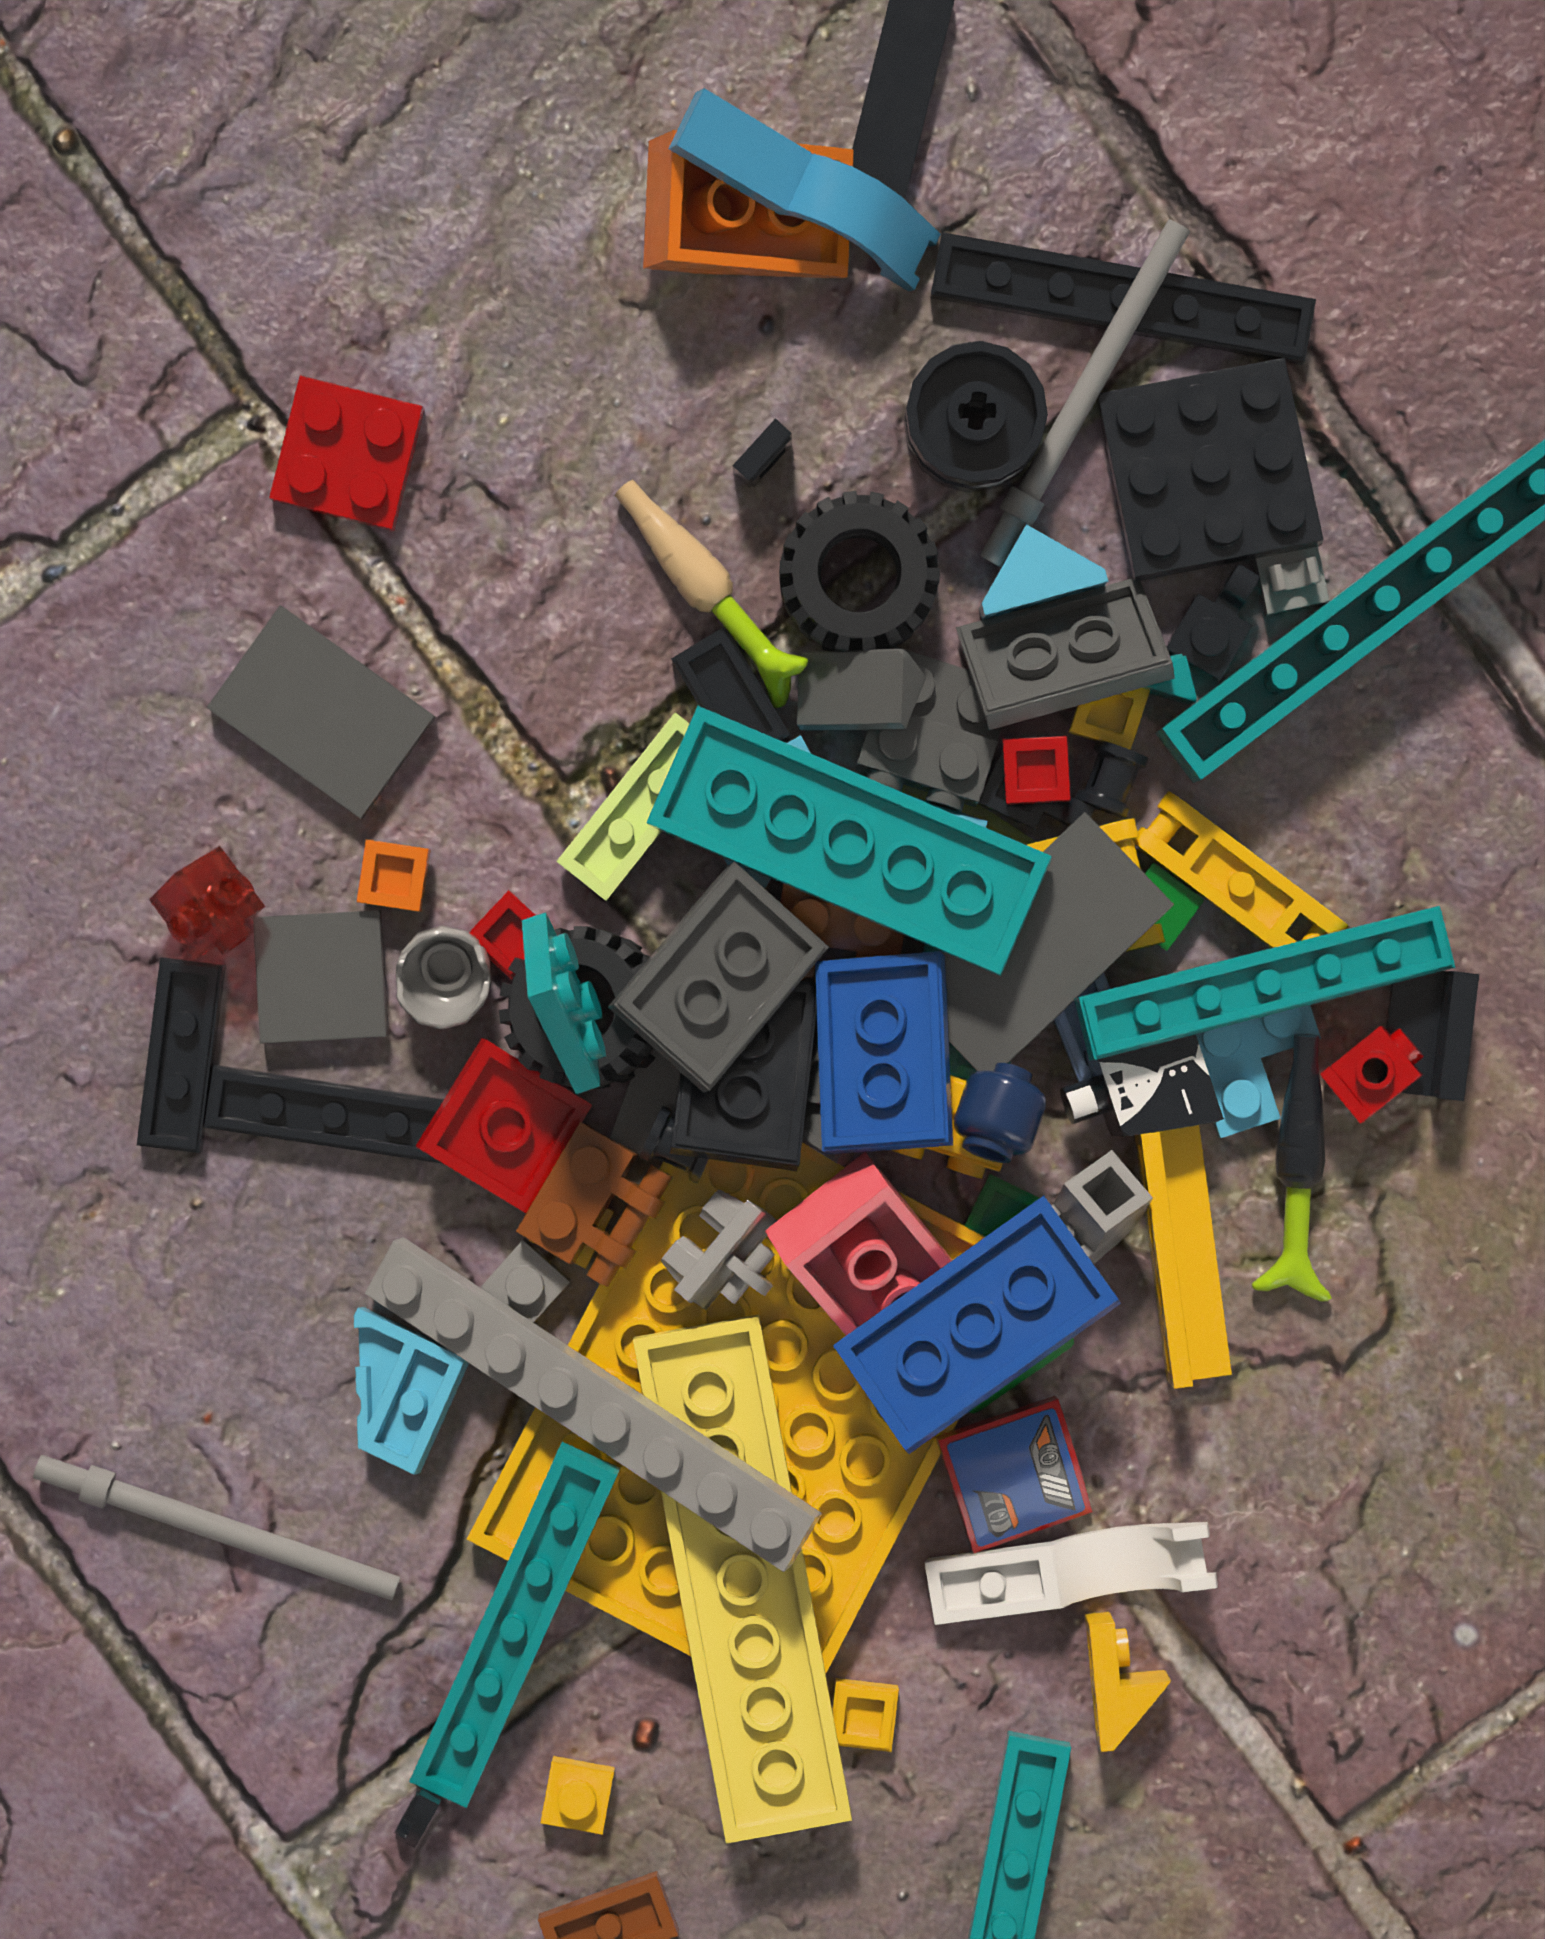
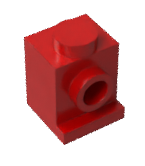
M1379 1026L1335 1063L1321 1072L1320 1075L1357 1121L1362 1124L1423 1076V1073L1415 1064L1424 1056L1401 1028H1398L1390 1035L1384 1026ZM1372 1058L1383 1060L1388 1068L1387 1077L1380 1083H1372L1364 1075V1066Z

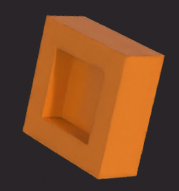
M366 839L357 902L422 912L431 849Z

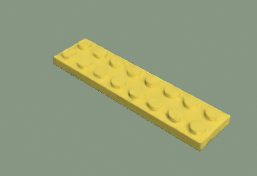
M759 1314L633 1338L642 1392L645 1397L792 1493ZM661 1491L726 1844L852 1821L803 1549H801L793 1565L783 1572Z

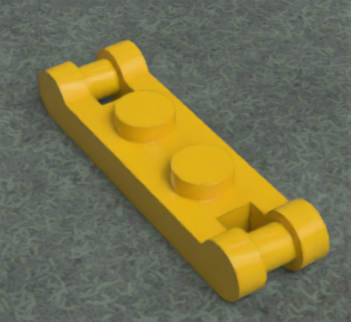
M1167 791L1158 803L1157 808L1160 810V813L1147 829L1141 826L1138 830L1139 837L1133 839L1135 847L1160 864L1270 948L1297 942L1285 932L1299 914L1312 924L1302 940L1350 928L1342 919L1170 791ZM1181 826L1196 836L1183 855L1168 845Z

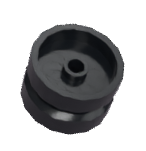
M984 341L954 344L930 358L913 380L904 416L907 447L920 469L944 487L968 493L997 489L1020 475L1035 455L1041 443L1048 417L1044 387L1031 365L1008 347ZM976 409L984 414L986 419L980 430L968 428L969 418L962 419L966 411Z

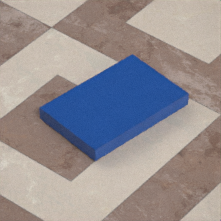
M941 951L817 961L815 963L822 1152L828 1155L952 1146L953 1129L945 955Z

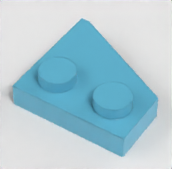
M359 1307L354 1315V1328H358L360 1363V1367H355L356 1393L361 1400V1411L357 1416L358 1448L413 1475L419 1474L469 1363L437 1341L372 1310Z

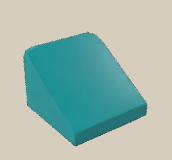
M1182 654L1170 656L1175 679L1143 688L1150 690L1149 694L1182 704L1192 705L1197 702V697L1187 657Z

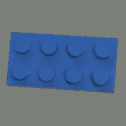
M1042 1196L833 1346L902 1447L910 1454L1121 1303L1045 1196Z

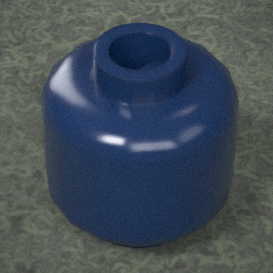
M996 1063L994 1071H978L968 1077L953 1123L956 1133L964 1139L962 1147L966 1151L980 1158L998 1163H1010L1013 1156L1023 1155L1031 1151L1046 1109V1098L1035 1085L1031 1084L1033 1075L1029 1071L1008 1063Z

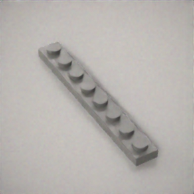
M402 1237L392 1242L365 1292L366 1295L781 1571L785 1572L793 1565L822 1515L820 1511L406 1238Z

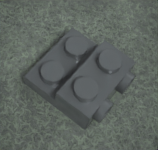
M905 650L926 675V680L906 729L868 730L855 769L866 772L867 778L902 792L903 785L928 792L925 801L957 812H962L964 804L976 808L980 801L1002 727L992 730L988 729L968 669Z

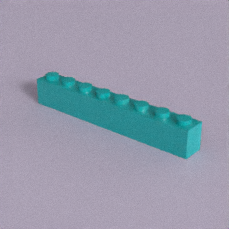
M1545 438L1155 732L1193 783L1202 780L1545 520Z

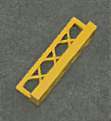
M1196 1125L1135 1135L1141 1184L1153 1197L1145 1212L1166 1379L1174 1389L1192 1387L1193 1380L1232 1375L1200 1126Z

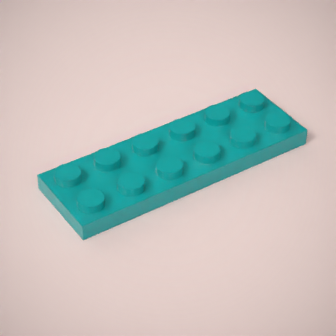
M697 706L646 822L653 828L732 862L735 861L739 865L1000 977L1052 860L1051 855L700 706Z

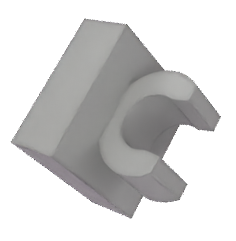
M1318 547L1252 559L1255 574L1261 576L1257 583L1265 616L1325 604L1330 601Z

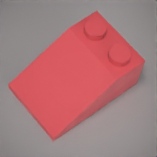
M866 1152L765 1230L787 1268L846 1336L952 1261L951 1257Z

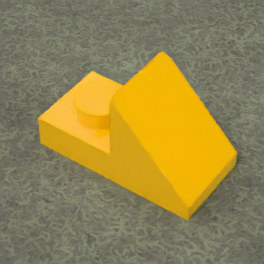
M1110 1612L1085 1614L1096 1740L1101 1752L1114 1751L1166 1689L1171 1679L1166 1670L1119 1674L1120 1667H1130L1126 1628L1115 1629V1622Z

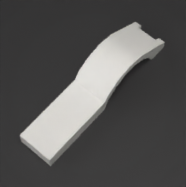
M1208 1522L1121 1526L1085 1532L1051 1542L983 1550L974 1554L973 1552L928 1558L925 1561V1569L934 1623L938 1625L1061 1609L1085 1599L1134 1590L1170 1589L1183 1593L1217 1588L1216 1572L1207 1573L1201 1539L1208 1538L1210 1535Z

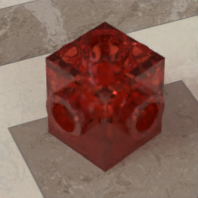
M221 846L175 872L149 899L166 922L171 935L178 942L182 943L194 961L217 947L222 955H225L239 946L253 934V931L247 924L266 907L255 893L251 882L239 872Z

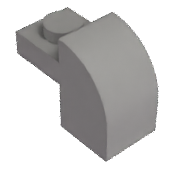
M1111 1150L1064 1183L1052 1207L1094 1264L1134 1228L1146 1212L1153 1197Z

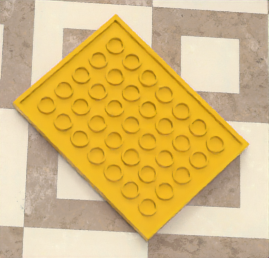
M803 1142L800 1165L797 1172L709 1159L697 1184L689 1180L688 1172L663 1162L660 1169L673 1176L661 1197L665 1201L664 1206L656 1219L649 1217L632 1246L636 1253L627 1269L620 1266L609 1287L599 1284L568 1346L643 1395L633 1344L634 1337L759 1314L792 1494L822 1513L802 1549L825 1673H827L941 1455L935 1437L953 1431L958 1420L908 1454L833 1345L846 1335L787 1268L768 1236L762 1241V1244L775 1255L761 1271V1274L772 1283L773 1287L764 1296L749 1286L735 1304L721 1293L707 1310L694 1302H688L674 1290L679 1283L661 1262L662 1257L669 1248L682 1236L689 1238L704 1252L720 1233L700 1217L702 1208L716 1191L722 1190L744 1203L749 1200L779 1220L845 1167L835 1163ZM898 1191L952 1260L985 1238V1236ZM535 1407L467 1540L507 1561L509 1560L562 1442L619 1467V1473L565 1591L691 1656L661 1490Z

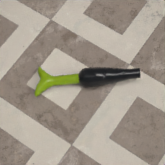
M1295 1034L1293 1062L1284 1096L1275 1154L1276 1176L1286 1186L1283 1252L1275 1264L1252 1283V1288L1257 1291H1270L1288 1285L1305 1296L1325 1302L1332 1297L1329 1291L1320 1283L1308 1256L1311 1188L1315 1187L1322 1179L1326 1161L1323 1098L1318 1065L1319 1036L1314 1034Z

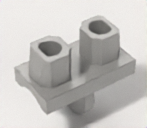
M718 1190L705 1204L700 1214L703 1220L720 1233L708 1249L704 1252L689 1238L682 1236L674 1242L661 1259L663 1265L679 1283L674 1290L688 1302H694L705 1310L708 1309L720 1293L735 1304L749 1286L764 1296L773 1287L772 1283L761 1274V1271L775 1254L762 1244V1241L767 1236L765 1230L778 1220L765 1209L747 1200L744 1203L724 1191Z

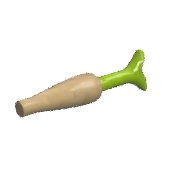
M634 480L628 481L614 496L632 516L671 582L677 587L679 593L691 607L696 608L700 612L714 613L756 664L766 685L773 707L780 708L784 706L791 691V676L800 674L809 662L808 658L787 654L774 647L732 597L733 582L725 567L693 535L655 504Z

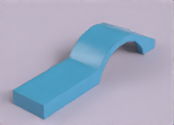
M705 88L695 92L668 148L775 213L807 220L841 235L859 246L876 261L881 268V276L908 292L915 290L920 280L914 273L926 247L935 246L941 235L902 196L879 180L847 164L826 156L811 153Z

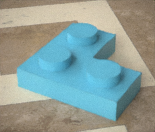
M1310 1005L1196 1034L1224 1118L1213 1123L1219 1138L1281 1119L1261 1058L1293 1048L1295 1034L1318 1035L1319 1039H1321Z

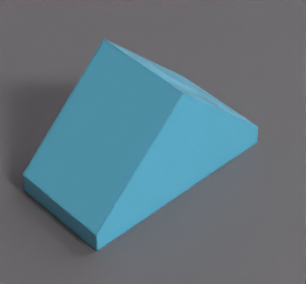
M1026 524L979 607L981 620L1103 587L1108 582L1106 570Z

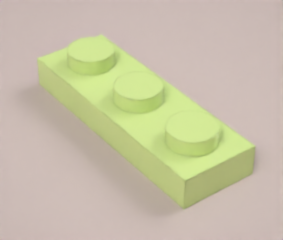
M676 712L556 861L605 901L609 900L663 832L649 826L646 822L689 726V723Z

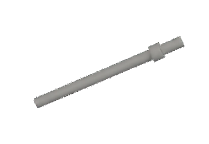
M1168 219L1018 488L1011 486L999 507L1004 513L980 556L1000 568L1005 563L1026 524L1032 527L1045 505L1040 502L1042 495L1189 236L1190 230L1179 223Z
M45 1455L40 1456L36 1465L33 1479L80 1494L79 1501L104 1509L105 1505L109 1504L390 1601L393 1600L400 1581V1577L118 1481L115 1479V1472L91 1465L89 1470Z

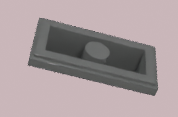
M878 649L864 652L862 650H849L848 652L814 651L802 653V657L808 658L809 662L799 674L797 726L801 731L906 729L926 680V675L908 652L903 649Z

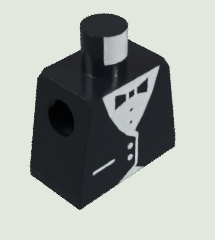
M1196 1034L1089 1061L1087 1050L1083 1051L1084 1059L1089 1067L1091 1078L1060 1088L1061 1100L1072 1124L1103 1114L1111 1136L1126 1137L1214 1123L1224 1119Z

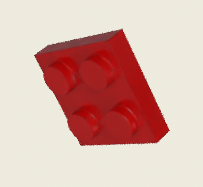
M300 375L269 499L274 502L394 532L425 411L424 407Z
M481 1038L416 1144V1147L524 1213H527L577 1126L584 1120L592 1104L557 1083H551L539 1078L541 1073L528 1070L518 1061L519 1059L488 1040Z

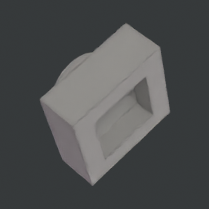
M524 1238L485 1281L481 1288L534 1323L569 1284L571 1279Z

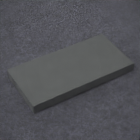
M1086 812L1043 851L1051 855L1052 860L1001 977L942 952L945 955L949 1042L977 1071H994L996 1063H1009L1074 1001V998L1079 997L1174 906L1172 901Z

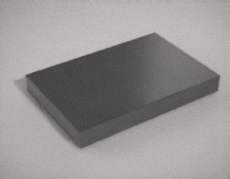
M1133 578L956 627L959 644L989 730L1175 679L1171 657L1141 581L1134 582Z
M281 605L206 707L360 819L366 816L436 718V716Z
M734 861L722 871L608 1008L704 1093L711 1090L828 949V946Z

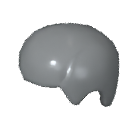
M443 925L417 933L401 951V956L396 965V997L400 1006L418 1024L442 1030L467 1023L483 1006L492 981L490 959L486 948L481 946L479 940L468 931Z

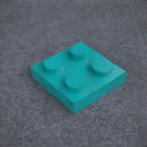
M546 912L522 920L528 999L575 1094L600 1086L598 1059L606 1057V1050L600 1030L594 1021L602 1018L601 1006L595 989L590 981L580 983L575 973L579 969V964L573 944L567 933L556 934Z

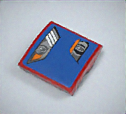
M1055 1395L935 1437L973 1554L1092 1513L1072 1439L1059 1399Z

